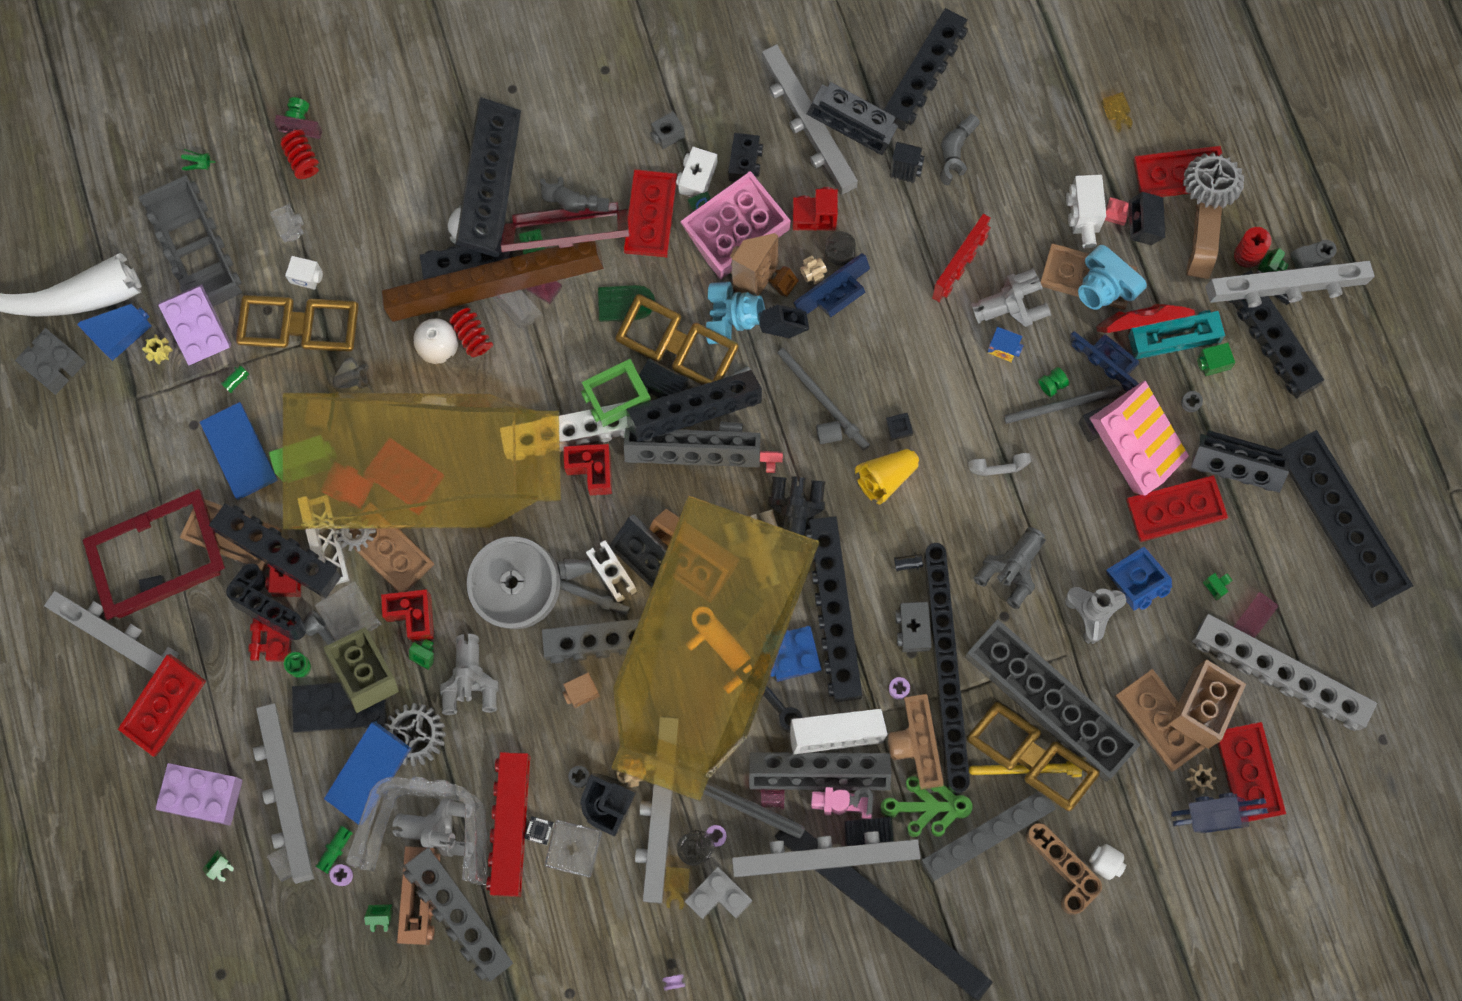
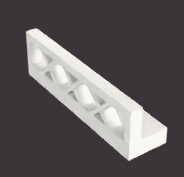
M326 495L312 500L307 496L299 498L298 502L310 550L318 554V559L324 563L328 560L341 568L343 577L340 578L337 584L350 581L341 543L336 541L339 535L335 534L337 527L329 496ZM325 503L326 511L323 516L319 517L314 514L313 506ZM323 523L331 526L332 531L327 539L319 534V529ZM328 544L335 546L337 550L332 560L324 554Z

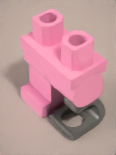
M826 787V793L812 792V809L824 810V815L831 816V812L837 815L851 812L862 813V819H871L873 794L867 788H860L855 794L849 793L846 790H836L833 792V788Z

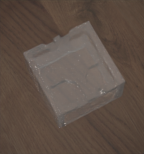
M355 581L315 604L335 641L364 627L368 631H372L382 625L361 587Z

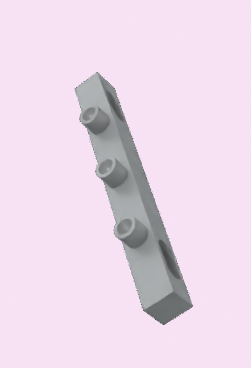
M776 44L762 51V60L776 83L769 87L772 97L775 99L781 95L784 96L796 116V119L789 122L793 133L804 130L817 154L810 157L813 167L816 169L824 165L841 195L857 188L858 180L825 124L806 115L812 103L778 45Z
M1370 261L1215 278L1211 279L1205 288L1210 303L1246 299L1249 307H1256L1262 304L1260 297L1287 294L1289 302L1294 303L1302 299L1301 292L1327 289L1330 298H1335L1343 294L1341 287L1366 285L1375 276Z
M54 591L44 605L49 610L153 674L166 655L172 654L176 658L179 656L178 652L169 647L160 656L136 641L142 630L132 624L123 633L99 618L103 612V607L94 601L85 610Z
M274 703L256 708L264 745L254 747L253 752L256 761L263 759L268 761L273 788L262 791L265 805L277 803L283 831L271 835L274 849L286 846L292 878L295 884L314 879L278 710Z
M660 717L657 755H645L644 760L645 769H655L652 802L641 801L640 815L651 816L648 849L636 848L635 862L646 863L643 902L663 904L680 722L676 718Z
M878 831L864 833L865 845L832 848L831 836L817 837L818 849L785 853L784 841L769 842L771 854L732 858L734 877L920 859L918 839L880 843Z

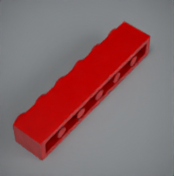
M500 752V757L495 760V772H498V782H494L493 795L497 796L496 805L492 806V819H495V828L490 831V843H493V852H490L488 857V866L492 867L491 876L487 877L486 885L487 891H490L491 896L521 897L524 838L526 834L531 759L528 753Z

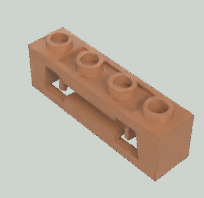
M405 847L404 865L425 850L426 847ZM429 848L440 862V854H437V849ZM426 871L425 876H422V881L425 884L433 882V874L430 871ZM403 874L397 943L430 945V940L434 939L435 932L434 926H431L433 916L431 911L433 907L429 902L424 903L421 899L419 915L422 916V923L419 918H410V916H413L416 884L414 882L410 884Z

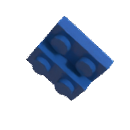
M1142 547L1106 570L1109 578L1124 593L1126 602L1134 611L1138 608L1141 610L1146 609L1152 603V599L1157 596L1160 598L1167 596L1171 591L1170 588H1172V578L1145 547Z
M810 626L767 634L766 641H762L765 655L770 654L772 663H768L771 677L775 676L777 682L821 671Z

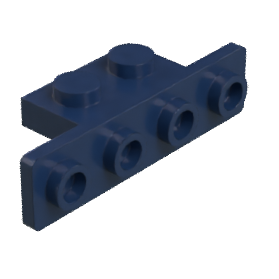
M861 253L799 297L793 303L795 308L804 310L808 314L819 306L831 318L866 293L865 289L856 279L870 270L866 255Z
M1075 331L1071 333V346L1077 352L1082 351L1087 355L1088 360L1093 365H1099L1103 368L1109 378L1119 381L1126 392L1139 384L1129 375L1139 365V361L1105 334L1092 346Z

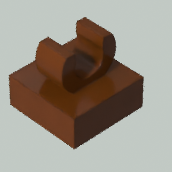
M783 266L781 270H775L777 275L774 280L769 279L768 281L781 296L787 298L799 280L789 267Z

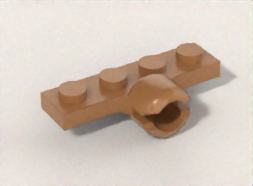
M924 694L904 697L909 728L888 734L890 756L893 760L914 759L920 790L941 787L944 783L928 696Z

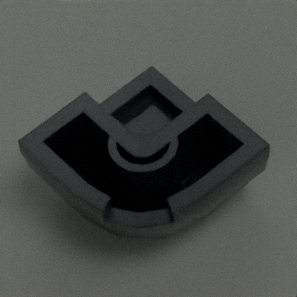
M599 773L591 774L580 801L582 813L587 819L586 822L615 837L629 813V808L637 791L618 783L617 779Z

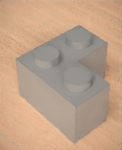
M717 867L685 902L702 919L718 903L737 919L752 903V900Z

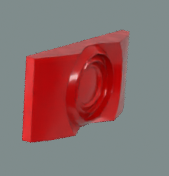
M1154 304L1148 308L1126 313L1119 311L1103 320L1096 326L1097 332L1111 333L1193 316L1195 311L1194 309L1182 306Z

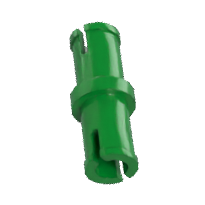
M340 825L331 842L325 845L326 850L315 867L328 874L337 857L343 854L342 849L353 832Z

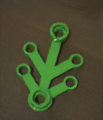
M910 776L906 780L907 790L914 792L924 802H898L894 798H886L882 801L880 808L881 814L884 817L895 818L899 812H925L917 821L909 823L907 831L912 837H918L922 829L939 812H948L941 821H935L931 827L932 834L936 837H941L944 835L946 828L956 818L964 819L968 817L972 812L973 806L969 798L963 795L955 796L944 785L930 788L932 791L938 792L947 801L938 802L925 789L920 790L919 781L916 776ZM915 781L917 786L911 787L909 782ZM891 803L895 808L890 810L886 805ZM962 803L965 805V808L959 809L957 804ZM912 826H917L919 828V831L913 832L910 828ZM941 826L943 830L936 832L934 827Z

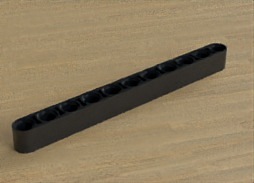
M931 543L925 551L924 564L947 788L953 794L959 795L968 789L970 777L948 563L945 547L940 543ZM933 550L938 551L941 558L937 560L932 559L929 552ZM933 573H940L943 576V580L936 582L932 579L931 575ZM942 595L946 602L944 604H937L934 601V596ZM943 617L947 620L948 625L940 627L937 625L936 619ZM947 640L950 643V648L947 650L941 649L938 641ZM941 663H950L953 668L952 671L949 673L942 671ZM951 685L955 690V694L951 696L946 695L943 692V686ZM947 708L955 709L957 717L954 719L948 718L945 710ZM956 731L959 734V741H950L947 736L948 732ZM958 754L962 759V763L960 765L952 764L950 762V755ZM953 778H962L964 787L962 789L955 788L952 784Z
M780 829L774 836L778 841H784V846L792 852L818 849L817 839L806 830L801 838L794 837ZM852 867L815 870L976 1001H980L993 984L986 975Z

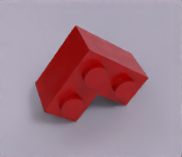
M822 187L816 189L815 198L807 195L793 198V230L836 231L838 189Z
M609 444L564 446V469L566 474H587L590 496L612 494L611 451Z
M428 590L381 594L382 617L387 622L406 620L407 638L411 642L424 641L425 639L434 640L432 598Z

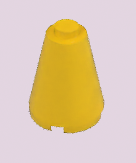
M904 449L860 463L855 468V474L859 472L860 478L857 480L858 484L871 501L876 499L878 501L876 504L880 505L918 468L919 458L914 451Z

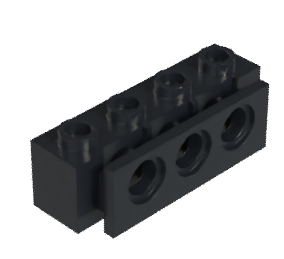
M830 82L828 87L823 84L821 85L806 114L880 155H883L898 127L897 124L893 123L896 118L895 116Z
M451 246L447 250L442 251L429 250L425 254H420L424 280L511 258L510 251L502 252V249L499 256L494 257L458 246Z
M1208 430L1206 435L1200 434L1192 454L1191 468L1201 472L1216 474L1222 478L1237 480L1243 484L1258 486L1267 491L1280 493L1289 473L1290 459L1282 457L1283 451Z

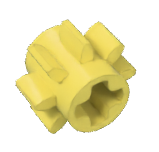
M155 335L150 340L146 339V347L142 348V350L147 353L146 358L149 361L155 359L160 364L162 360H169V352L173 351V349L168 346L169 341L166 338L160 340Z

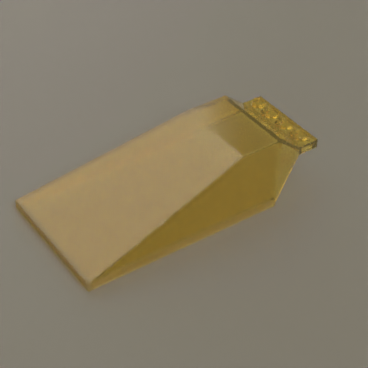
M283 393V530L491 528L536 502L561 500L559 411H535L491 394Z
M688 495L613 687L620 742L619 750L612 765L613 770L701 802L708 780L746 741L817 551L819 541Z

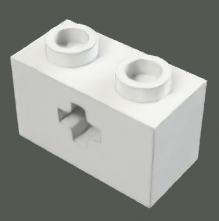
M692 147L690 154L687 153L684 158L683 173L680 172L677 177L676 185L679 186V194L694 197L708 191L718 164L717 154Z

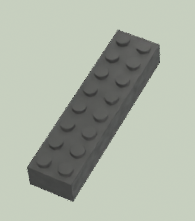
M999 619L966 654L965 658L1063 745L1097 768L1100 772L1099 776L1105 782L1109 781L1141 745Z

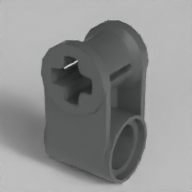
M1322 240L1309 246L1300 247L1292 251L1290 256L1296 269L1320 267L1330 262L1337 249L1334 242Z

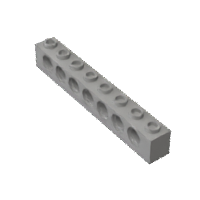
M1209 614L1203 618L1191 641L1196 644V648L1205 653L1211 652L1217 655L1216 658L1226 664L1232 663L1238 666L1237 669L1240 672L1259 677L1258 680L1267 686H1276L1282 694L1300 699L1301 703L1306 707L1312 709L1315 707L1323 711L1322 715L1329 719L1335 720L1336 718L1344 722L1343 726L1352 731L1366 728L1377 705L1375 701ZM1215 636L1223 638L1224 646L1216 644ZM1236 647L1244 649L1245 657L1237 655ZM1257 658H1262L1266 662V668H1261L1257 665ZM1278 669H1283L1287 673L1286 680L1279 677ZM1300 680H1304L1308 684L1307 691L1300 688ZM1321 691H1324L1329 695L1328 702H1325L1321 699ZM1342 702L1350 706V713L1343 711Z

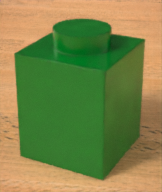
M1229 343L1203 349L1198 356L1199 358H1197L1198 367L1201 371L1203 370L1205 377L1231 370L1235 364Z

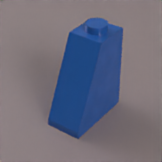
M132 304L80 321L77 324L112 361L152 327L147 321L150 316L141 307L137 310Z

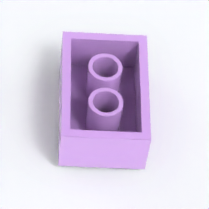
M202 284L163 300L158 304L188 365L230 348L231 342Z
M168 763L156 810L231 826L242 779Z

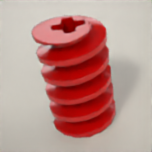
M295 130L282 137L280 143L289 164H291L294 175L298 179L310 178L319 171L316 167L319 162L314 158L315 153L311 151L312 147L308 144L307 137H304L305 133L303 130Z
M1255 226L1248 229L1234 251L1235 261L1245 268L1258 265L1271 246L1270 233L1262 227Z
M465 308L450 318V324L454 326L455 333H458V338L462 341V346L466 348L467 355L473 358L486 353L493 347V342L485 343L490 337L487 334L482 335L486 330L484 327L478 328L481 325L480 320L473 321L477 318V313L469 314L471 309Z

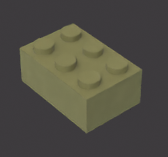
M366 627L323 647L328 661L356 713L399 692L391 671Z

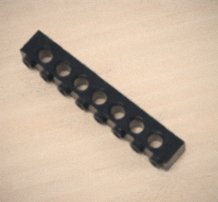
M837 516L810 519L809 527H805L807 540L812 542V549L808 550L810 562L815 564V571H812L813 585H818L819 592L815 593L816 607L821 606L822 615H818L819 629H824L825 637L821 638L823 652L827 651L828 660H824L825 672L830 674L831 683H827L829 697L834 698V702L862 699L863 695ZM821 538H826L830 544L827 547H821L817 541ZM824 560H829L832 562L833 567L831 569H824L820 563ZM832 582L836 585V589L832 592L826 591L824 584ZM830 604H835L839 607L840 611L836 614H831L827 611V607ZM837 626L842 629L843 633L835 637L830 633V629ZM836 649H842L845 651L846 656L843 659H837L834 657L833 652ZM844 671L849 675V680L841 682L837 679L836 674Z

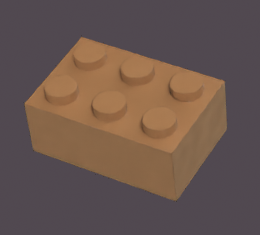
M1206 659L1194 668L1169 725L1208 749L1222 740L1246 683Z

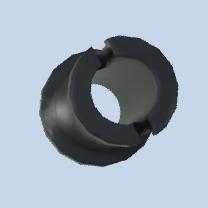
M914 552V555L894 557L896 572L915 568L919 570V568L923 567L922 555Z

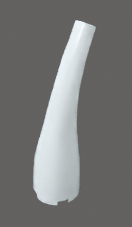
M119 253L48 289L27 294L0 293V312L24 316H58L88 312L125 301L141 293V290L138 288L142 286L134 268L130 269L125 265L124 261L127 258Z

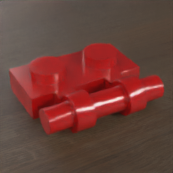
M253 618L250 624V631L252 632L251 644L248 645L250 661H259L260 653H266L265 660L267 662H284L285 657L291 653L292 640ZM261 632H267L266 644H260Z

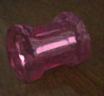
M761 789L762 807H780V809H784L785 790L771 791Z

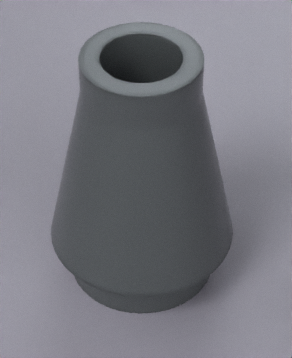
M563 558V561L557 562L560 579H565L566 581L592 572L590 559Z

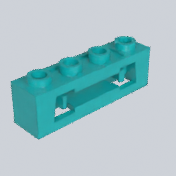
M1205 310L1195 316L1132 328L1128 337L1133 356L1136 359L1221 343L1225 337V332L1219 311L1211 312V310ZM1193 327H1197L1194 330L1195 333L1162 339L1161 343L1156 344L1158 337L1190 331Z

